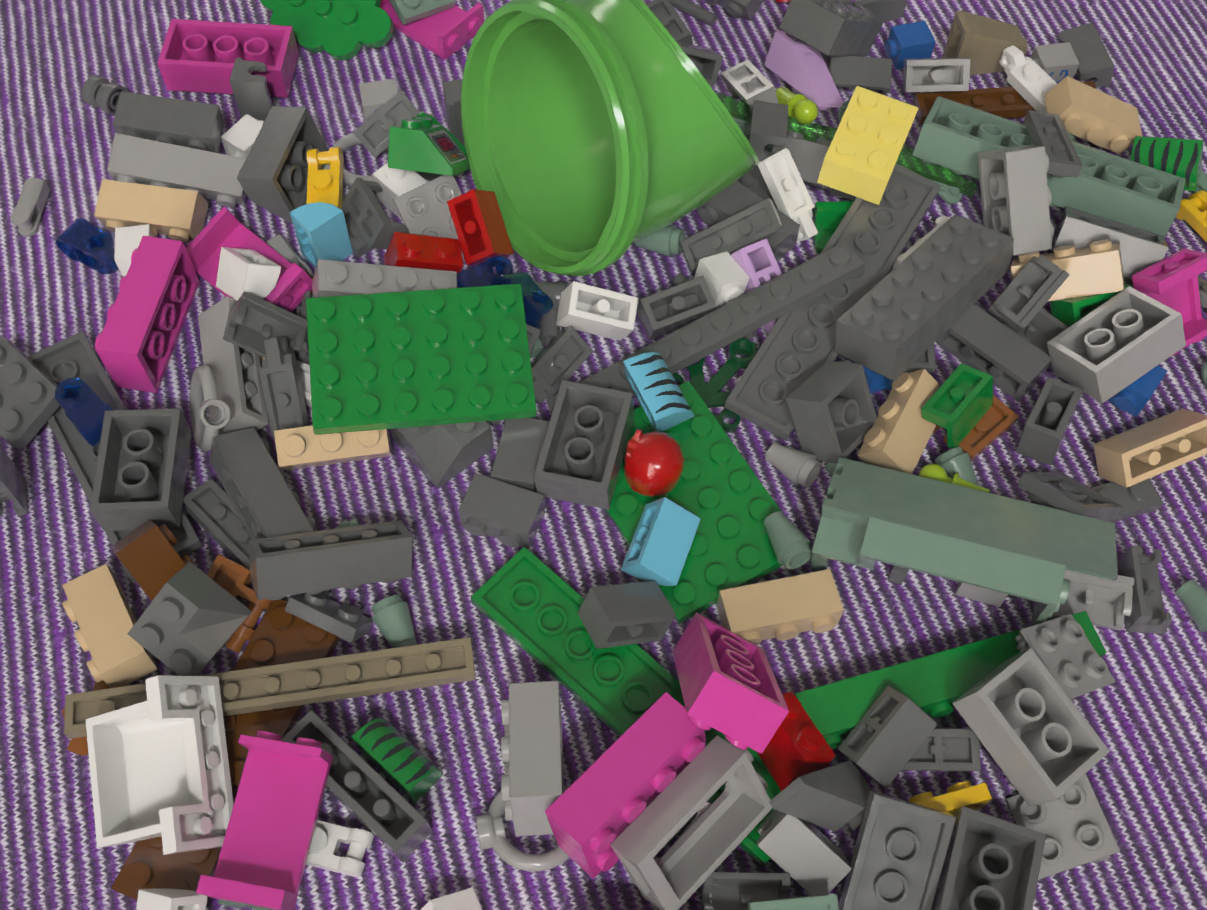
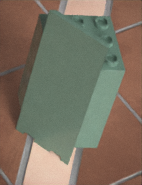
M841 457L838 459L835 474L833 473L828 487L827 497L824 498L822 504L821 520L812 550L811 571L816 572L826 570L830 559L871 570L874 569L875 561L1032 600L1035 601L1030 626L1043 623L1045 620H1051L1053 612H1058L1060 603L1065 604L1070 588V580L1064 579L1066 569L1112 581L1118 579L1115 523Z

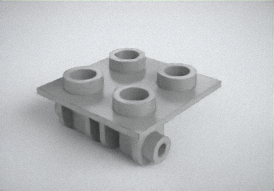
M442 175L393 199L410 234L458 239L447 201L462 195L454 176Z
M1071 614L1021 629V634L1015 638L1018 643L1016 646L1017 650L1021 653L1032 648L1072 702L1074 701L1073 698L1116 682L1109 672L1107 664L1097 654L1085 636L1083 628L1075 621Z
M1086 774L1056 800L1029 807L1020 794L1007 798L1017 825L1046 834L1039 879L1090 862H1102L1109 859L1110 855L1120 852Z

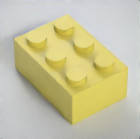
M856 86L826 153L817 183L879 205L914 122L918 107Z

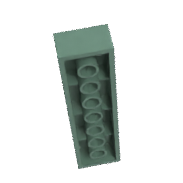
M938 96L924 121L912 156L920 158L926 164H937L949 168L955 174L969 175L980 179L978 152L1011 146L1034 145L1025 125ZM1071 141L1083 167L1078 178L1069 176L1057 178L1047 174V185L1052 195L1050 207L1059 206L1065 209V206L1163 235L1165 238L1180 209L1186 179Z

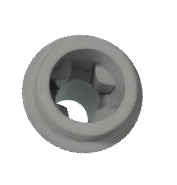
M777 442L771 445L765 457L767 462L774 465L797 487L801 485L806 488L810 487L817 479L822 466L821 462L816 460L815 455L783 446Z

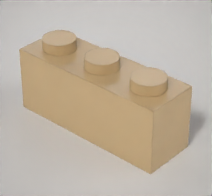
M1069 76L1062 79L1044 95L1047 113L1059 114L1068 133L1118 155L1134 144L1135 136L1143 137L1136 107Z
M102 179L94 217L105 225L106 230L114 233L115 228L149 224L155 237H157V234L168 235L173 240L188 242L189 238L195 239L203 230L208 202L198 191Z
M1099 240L1091 242L1088 248L1075 249L1074 245H1067L1053 249L1054 253L1042 254V256L1049 259L1060 269L1070 274L1048 301L1123 291L1125 281L1120 243L1111 244V240ZM1039 251L1019 254L1018 258L1013 259L1011 264L1012 279L1018 275L1033 256L1039 257Z
M925 369L902 373L893 381L892 390L886 401L880 406L878 416L872 428L866 433L864 443L858 453V456L866 464L908 474L913 473L936 427V424L922 418L921 408L941 387Z
M1182 408L1093 444L1099 477L1124 487H1130L1206 455L1207 415Z
M313 425L274 430L278 467L285 471L393 456L389 429L314 435Z
M107 564L62 585L68 600L62 602L63 607L73 623L78 622L80 629L74 631V634L83 651H89L92 659L87 661V666L97 683L104 680L109 688L124 687L158 670L151 653L127 634L137 621L120 582Z
M831 569L720 590L716 605L722 627L755 645L760 644L762 640L776 638L779 641L789 640L801 632L811 630L814 633L830 631L838 625L844 611Z

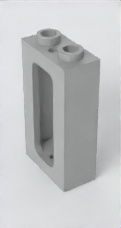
M716 736L610 845L642 896L660 910H679L773 808L769 803L771 800L766 792L768 785L751 764L754 760L748 750L737 748L719 736ZM725 783L724 792L673 846L655 862L653 857Z

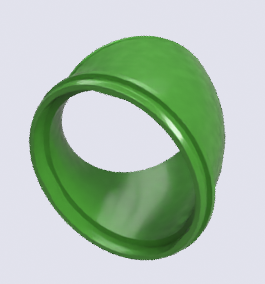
M511 0L499 7L484 21L472 41L464 67L461 92L462 129L469 166L477 189L495 192L512 248L537 268L554 274L585 276L600 272L618 261L627 251L630 244L644 239L686 216L751 171L753 165L757 166L760 163L751 144L724 104L643 0Z

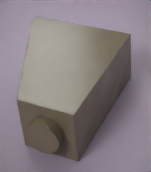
M956 11L942 58H970V76L1001 72L1005 70L999 63L1003 50L1014 45L1025 56L1028 45L1017 25L965 11Z

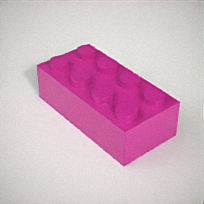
M171 19L157 64L167 90L233 94L229 80L236 58H242L245 61L262 62L266 65L267 71L251 72L252 75L266 77V85L270 97L288 98L299 51L292 26Z
M142 236L138 248L132 252L131 265L126 276L121 278L119 293L115 303L110 305L107 313V322L103 331L97 335L95 341V350L118 388L157 393L200 284L183 241Z
M696 612L672 651L688 718L704 730H710L712 727L725 734V738L737 748L747 750L749 747L762 754L789 712L763 648Z
M668 693L663 694L545 810L558 846L592 879L601 871L606 872L610 870L619 860L610 846L615 839L707 746L704 729L691 722L685 707Z

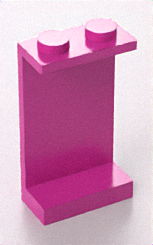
M381 0L379 7L387 12L394 28L444 60L454 52L459 51L464 44L472 39L484 23L483 5L479 2L467 12L455 5L454 8L405 25L400 21L389 0Z
M225 207L210 220L208 225L186 247L195 272L225 297L230 296L216 287L221 247L255 250L281 266L276 286L267 297L263 298V300L292 313L302 302L303 294L312 290L313 280L302 268L294 262L293 264L281 256L242 225Z
M257 731L256 737L240 735L238 743L249 750L214 877L201 875L196 890L197 894L275 910H294L333 756L321 748V742L301 737L297 738L296 744L282 742L281 735L267 731Z

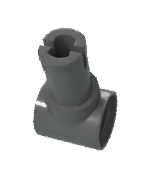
M533 282V312H537V316L540 318V341L542 345L549 346L560 334V326L556 325L560 295L567 288V282Z

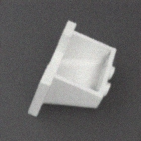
M157 675L145 679L147 701L85 719L97 848L116 846L162 836L163 855L222 847L234 803L219 677Z

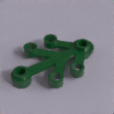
M739 338L730 344L729 360L707 384H705L703 373L704 358L699 360V364H691L685 367L689 371L692 386L708 408L725 406V402L732 391H720L740 368H747L756 355V346L749 339ZM743 354L747 358H739L737 355ZM677 373L672 374L675 381L679 383V386L684 383L681 375ZM725 410L720 415H714L726 433L735 432L739 428L740 416L736 413ZM725 418H732L735 423L728 425L723 420Z

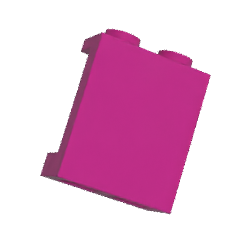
M1184 248L1132 275L1134 289L1182 314L1185 347L1194 342L1203 340L1207 336V319L1202 317L1198 275L1207 270V253Z

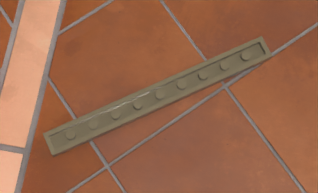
M471 637L201 675L219 677L223 717L476 680ZM146 683L65 695L64 734L69 739L86 737L85 719L147 701Z

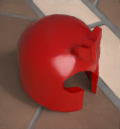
M637 429L632 439L628 441L625 453L626 465H624V475L631 489L646 496H662L672 491L680 480L685 459L680 445L673 437L666 433L653 431L642 434V430Z

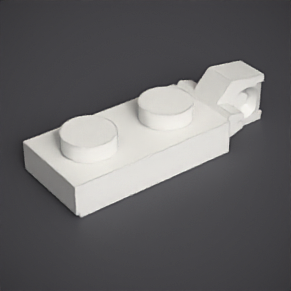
M1012 45L1005 48L999 63L1005 68L1004 71L1008 76L1006 81L1036 111L1047 112L1044 95L1057 83L1031 58L1024 57V53L1017 47Z
M789 149L780 150L760 161L758 167L778 210L800 224L797 241H804L816 235L818 231L811 218L813 217L812 208L815 206Z

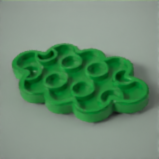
M260 0L262 5L272 13L271 25L292 26L295 39L304 50L309 53H319L326 50L335 60L344 61L351 59L359 52L362 45L370 48L381 47L390 40L394 31L391 18L386 11L379 8L381 0Z

